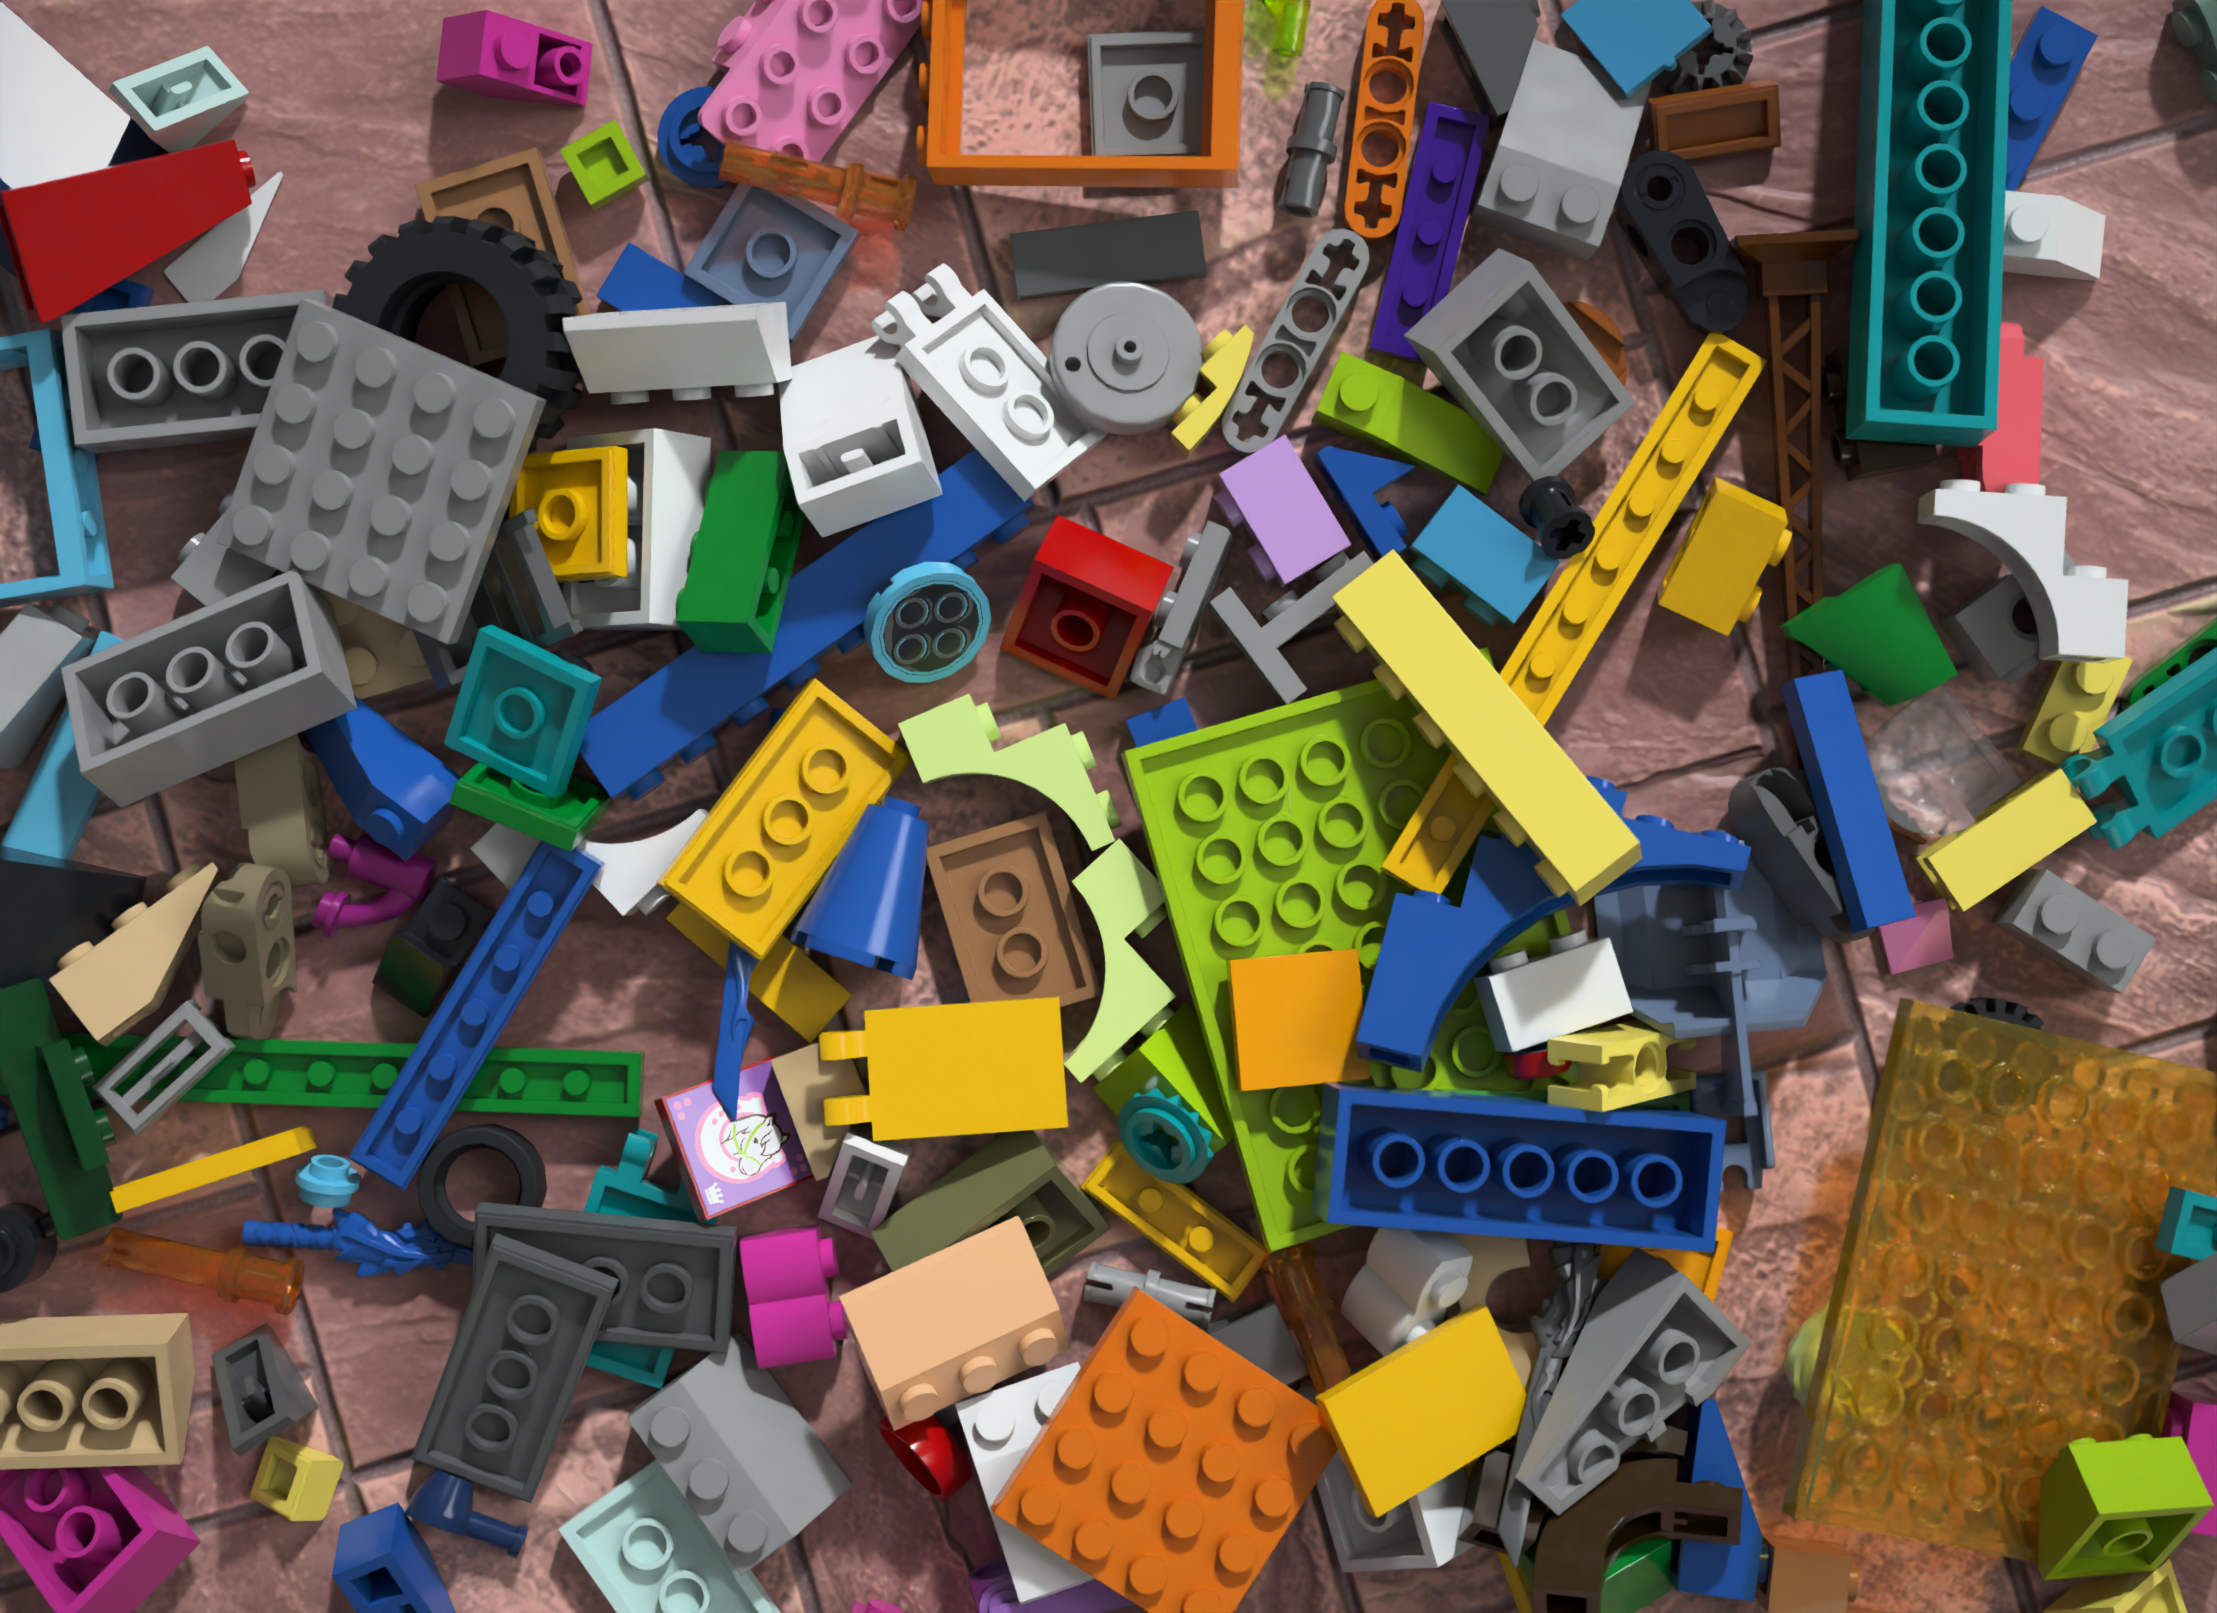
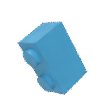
M1459 484L1445 499L1406 551L1416 559L1411 568L1420 577L1442 590L1446 583L1467 598L1462 607L1489 628H1493L1497 622L1505 628L1513 625L1561 563L1558 559L1547 556L1541 546Z

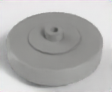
M1112 282L1094 287L1081 294L1063 312L1051 341L1049 369L1052 382L1059 397L1066 407L1080 420L1096 429L1112 434H1144L1157 430L1173 421L1172 419L1175 414L1194 395L1201 378L1199 369L1203 366L1204 362L1201 354L1203 344L1194 320L1173 297L1146 284Z

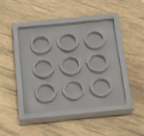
M301 299L217 543L284 573L298 568L302 572L305 581L309 584L445 644L458 643L546 400L318 301Z

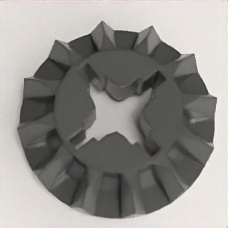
M1714 0L1691 2L1712 26L1713 32L1709 34L1710 46L1720 49V52L1723 53L1721 55H1712L1701 70V74H1698L1699 64L1696 63L1697 55L1689 50L1676 60L1677 67L1673 71L1665 69L1657 75L1658 79L1673 94L1741 84L1754 58L1751 46V30L1747 29L1738 18L1736 9H1727L1716 4Z

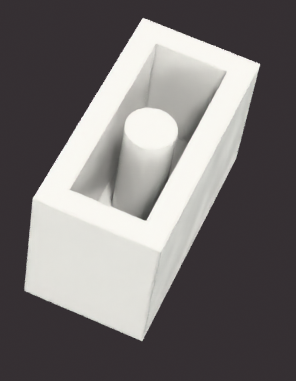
M1583 929L1548 940L1551 951L1529 959L1525 949L1490 959L1488 963L1491 971L1473 977V981L1495 1050L1515 1052L1548 1041V1039L1560 1037L1632 1013L1633 1009L1610 937L1588 939L1586 931Z

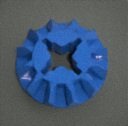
M714 86L697 87L680 94L668 105L658 127V147L663 161L672 174L693 188L712 187L721 189L724 185L742 178L749 167L720 142L717 143L718 153L715 154L716 162H712L702 146L687 144L692 143V139L702 136V127L698 122V112L716 89Z

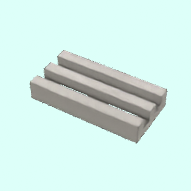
M194 999L187 1000L92 1087L97 1095L134 1135L142 1134L237 1047L228 1037L224 1038L217 1030L219 1027L211 1018L207 1019L200 1012L202 1008ZM188 1022L195 1030L121 1097L114 1089ZM206 1041L211 1048L137 1115L132 1110V1107Z

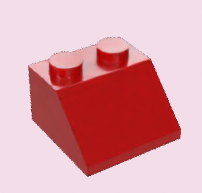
M1057 515L1032 562L999 649L1115 701L1174 567Z

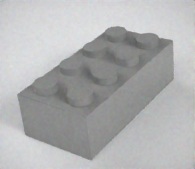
M322 289L61 315L75 445L97 454L253 438L301 299H313L331 308L334 299Z
M298 568L61 668L80 773L120 808L357 709L333 605L314 585L305 581L302 572Z

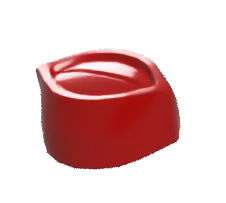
M886 1414L878 1422L881 1436L895 1456L911 1475L941 1502L946 1501L970 1480L972 1471L965 1454L953 1435L934 1414L927 1419L915 1421L895 1431Z

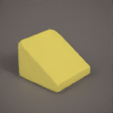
M272 1436L268 1440L249 1497L290 1521H321L328 1513L344 1462L332 1455L277 1436Z

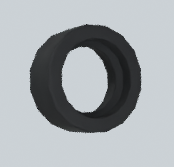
M494 1123L471 1125L440 1140L424 1159L417 1182L419 1205L429 1225L448 1242L474 1249V1222L466 1220L458 1214L451 1206L446 1195L445 1181L449 1168L461 1154L471 1149L488 1148L501 1152L512 1161L519 1174L520 1192L516 1202L518 1206L541 1208L547 1191L545 1165L535 1146L516 1130Z

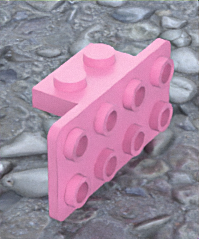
M756 0L745 16L734 18L724 28L718 38L717 46L720 49L710 62L720 69L725 76L699 110L698 122L700 126L745 164L752 168L755 167L797 193L921 26L923 0Z

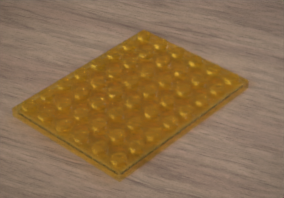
M1900 997L1782 1512L1801 1520L2038 1562L2040 1478L2057 1459L2060 1449L2066 1444L2081 1438H2093L2096 1442L2123 1441L2137 1434H2149L2153 1438H2161L2182 1344L2174 1342L2172 1332L2167 1326L2165 1320L2166 1308L2159 1283L2199 1262V1260L2155 1249L2170 1186L2216 1197V1072ZM2129 1573L2113 1574L2109 1576L2128 1579Z

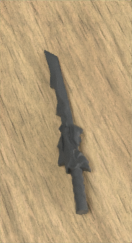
M1552 1240L1553 1248L1549 1249V1259L1552 1265L1550 1273L1557 1282L1555 1293L1549 1299L1542 1300L1540 1315H1533L1529 1320L1540 1348L1521 1419L1497 1527L1514 1568L1518 1566L1529 1506L1533 1496L1515 1477L1556 1389L1563 1358L1571 1355L1575 1347L1572 1345L1579 1331L1584 1327L1597 1296L1608 1284L1607 1279L1596 1278L1601 1254L1597 1253L1594 1255L1595 1243Z

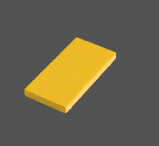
M816 678L809 679L657 880L656 884L755 960L762 961L825 877L867 805H878L912 760V756Z

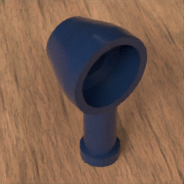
M435 1469L410 1499L405 1510L406 1515L441 1530L467 1536L508 1552V1556L517 1558L529 1529L520 1524L516 1527L472 1510L474 1482L439 1469Z

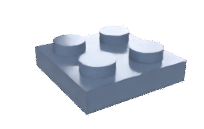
M749 166L685 269L684 275L732 305L786 302L789 339L795 344L861 236L858 230L755 167Z

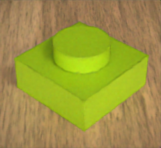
M616 119L560 149L561 154L594 211L650 180Z

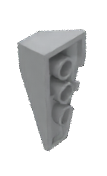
M1636 1247L1597 1296L1515 1478L1559 1516L1618 1469L1620 1455L1637 1441L1644 1438L1651 1443L1667 1430L1664 1420L1687 1402L1697 1407L1712 1395L1751 1345V1342L1685 1274Z

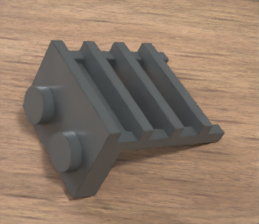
M533 508L523 511L501 523L458 643L448 645L412 629L438 691L463 682L480 628L492 624L542 649L554 646L556 643L584 631L579 618L573 620L534 527L533 523L538 521Z

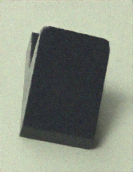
M440 877L404 931H394L390 937L372 983L423 1018H427L487 930L497 912L446 877Z

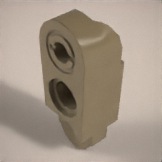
M295 734L234 760L241 830L248 832L249 848L254 863L284 869L289 876L291 888L327 882L330 875L331 861L330 857L327 856L329 840L317 755L306 751L298 735Z
M241 862L233 870L229 879L220 882L203 902L201 912L202 930L197 934L205 997L223 1000L227 1032H230L234 1038L257 1042L260 1039H268L273 1032L277 1021L279 1005L281 1004L280 991L297 992L292 890L289 876L284 869Z

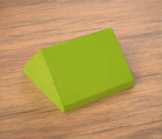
M1184 1001L1174 1011L1175 1013L1150 1037L1144 1038L1127 1054L1126 1059L1102 1081H1098L1092 1089L1118 1117L1124 1104L1136 1092L1144 1095L1157 1088L1166 1099L1179 1094L1183 1108L1188 1112L1200 1111L1197 1123L1213 1133L1208 1146L1213 1154H1215L1227 1145L1233 1136L1198 1016ZM1163 1125L1157 1128L1160 1132L1166 1133ZM1170 1135L1173 1143H1175L1178 1139L1175 1135Z

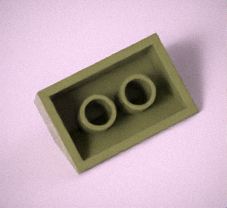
M1026 1130L999 1133L993 1140L957 1167L947 1172L928 1189L894 1212L892 1216L870 1231L892 1272L1004 1221L1019 1216L1047 1277L1111 1229V1227L1038 1131Z

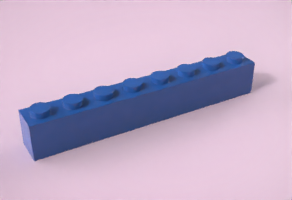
M977 449L973 450L938 475L943 495L873 520L790 578L772 654L701 651L696 645L590 718L579 749L580 754L611 798L623 799L629 794L634 802L642 799L666 781L661 771L675 761L682 758L686 765L695 762L718 745V742L713 737L715 733L733 721L739 729L746 726L770 708L765 698L785 684L793 692L804 686L809 679L819 675L823 670L817 662L835 649L839 648L842 654L846 655L864 644L866 639L863 624L868 604L877 591L882 595L885 589L892 585L890 578L902 569L923 562H949L966 572L979 562L974 552L995 538L1001 546L1021 534L1031 525L1027 518V515L1035 510L1031 497L1024 502Z

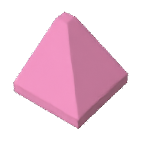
M1933 897L1914 902L1912 904L1916 917L1877 927L1890 975L1953 959L1949 910L1946 898Z

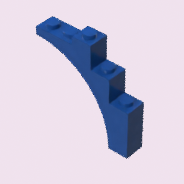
M1585 776L1639 840L1643 856L1640 861L1595 896L1638 886L1681 884L1735 891L1742 890L1752 847L1739 844V840L1735 836L1722 831L1703 830L1698 835L1674 829V825L1670 821L1657 816L1639 815L1635 820L1625 818L1627 792L1616 790V786L1605 779ZM1504 833L1497 834L1495 838L1479 835L1461 907L1451 906V901L1447 897L1431 891L1416 890L1412 896L1396 892L1356 1038L1357 1051L1360 1058L1422 1073L1440 1025L1466 984L1501 947L1535 923L1576 904L1568 892L1558 898L1543 882L1534 869V866L1542 860L1527 842L1516 848Z

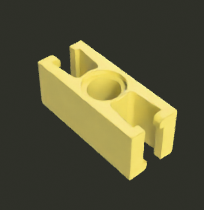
M2061 768L2055 769L2052 772L2041 770L1911 859L1937 897L1946 898L1949 911L1957 908L1959 912H1965L2095 824L2097 820Z
M1637 1019L1548 1039L1549 1063L1552 1065H1563L1565 1060L1579 1062L1580 1079L1577 1083L1569 1086L1549 1085L1548 1104L1605 1112L1696 1089V1070L1667 1067L1666 1057L1668 1046L1679 1043V1049L1681 1050L1692 1049L1696 1046V1037L1672 1039Z

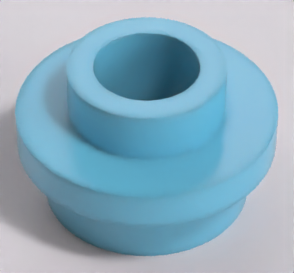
M317 1155L311 1158V1162L301 1164L296 1168L295 1183L300 1187L299 1198L310 1205L324 1208L346 1206L351 1201L352 1193L356 1192L360 1187L361 1175L353 1168H350L348 1160L339 1156Z

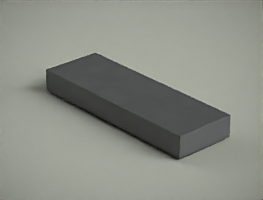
M1199 210L1010 234L1018 301L1082 293L1094 287L1112 282L1154 284L1206 277Z

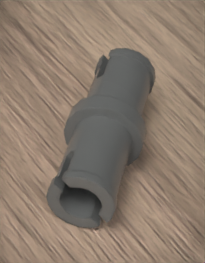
M1315 81L1305 84V96L1296 135L1288 137L1286 153L1291 157L1282 196L1278 202V208L1281 211L1307 218L1318 216V204L1327 165L1335 162L1337 146L1333 143L1341 103L1345 97V91L1338 86Z

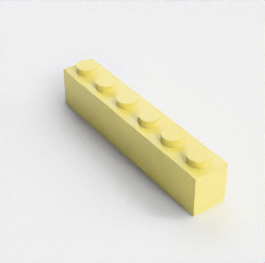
M1394 549L1332 596L1341 617L1333 624L1340 635L1355 653H1359L1365 647L1380 664L1372 670L1374 675L1395 701L1404 695L1419 711L1412 720L1426 740L1435 749L1445 743L1457 757L1459 762L1452 769L1468 791L1475 798L1485 792L1500 811L1493 816V819L1511 843L1518 848L1524 842H1527L1542 860L1534 866V869L1556 897L1560 898L1568 892L1575 902L1582 906L1643 858L1639 840Z

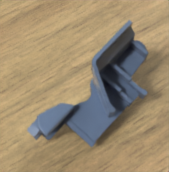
M1739 840V844L1744 845V840ZM1751 854L1741 891L1681 884L1638 886L1593 897L1596 937H1610L1633 1012L1629 1014L1672 1039L1721 1035L1722 1073L1696 1075V1089L1688 1090L1691 1093L1690 1112H1701L1713 1117L1726 1115L1741 1117V1142L1724 1143L1722 1175L1727 1167L1736 1165L1742 1171V1182L1745 1189L1762 1188L1763 1169H1772L1775 1166V1154L1767 1077L1763 1070H1751L1747 1033L1805 1027L1827 983V970L1824 963L1820 932L1813 922L1803 926L1798 924ZM1722 1176L1720 1192H1724V1183L1722 1180Z

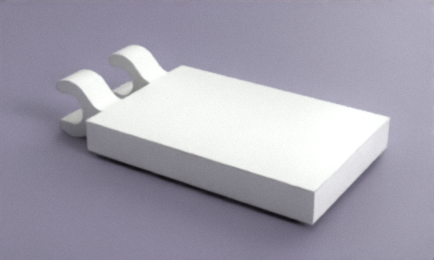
M942 263L924 277L927 283L914 291L912 295L902 291L888 300L884 305L887 311L871 322V326L883 341L903 346L894 359L1025 502L1097 446L1108 435V432L1086 424L1066 407L1052 382L1049 360L986 290L983 289L972 297L961 285L955 272ZM924 314L942 319L932 324Z

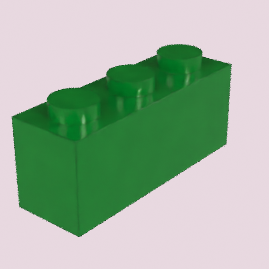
M719 451L714 473L708 478L705 485L706 505L700 528L691 540V563L685 587L679 591L676 598V622L701 651L772 654L805 514L798 506L784 451Z

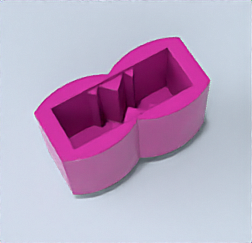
M820 1224L744 1235L739 1242L758 1368L835 1358L839 1350L838 1340L848 1339V1325L841 1302H832L829 1287V1277L838 1276L839 1274L834 1238L823 1239Z

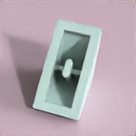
M209 46L112 82L108 90L149 138L167 152L193 147L245 102L249 95L247 89Z

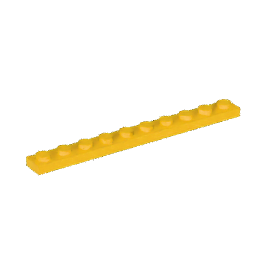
M1708 334L1593 521L1595 534L1592 542L1583 552L1571 557L1499 674L1543 727L1767 363V360L1723 334ZM1452 752L1380 870L1414 891L1425 890L1442 894L1495 807V803L1485 792L1475 798L1460 781L1452 769L1459 760Z

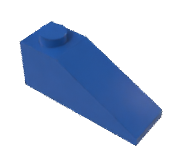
M354 695L357 709L303 732L354 822L368 832L377 843L386 846L404 861H407L451 819L457 806L449 804L455 783L461 776Z
M1710 1395L1697 1407L1690 1403L1688 1405L1685 1427L1688 1437L1684 1457L1681 1459L1678 1482L1695 1483L1697 1481L1710 1480L1719 1482L1726 1487L1743 1488L1740 1545L1670 1539V1583L1680 1592L1754 1602L1756 1584H1763L1767 1578L1769 1548L1767 1544H1762L1763 1537L1716 1400Z
M398 1502L340 1525L332 1577L357 1613H456L429 1547Z

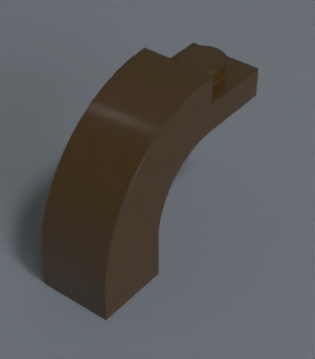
M1644 1459L1618 1465V1469L1562 1514L1558 1516L1553 1512L1542 1531L1536 1552L1533 1576V1613H1601L1604 1581L1610 1567L1626 1550L1648 1540L1669 1538L1740 1545L1743 1488L1726 1487L1719 1482L1702 1480L1695 1483L1677 1482L1678 1459Z

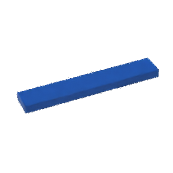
M542 840L539 842L350 1154V1160L403 1192L409 1187L422 1166L424 1159L430 1153L605 865L603 861L578 846L569 852Z

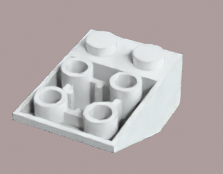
M878 336L792 366V379L778 382L783 447L797 503L822 538L943 495L910 375L894 359L902 346L887 343Z

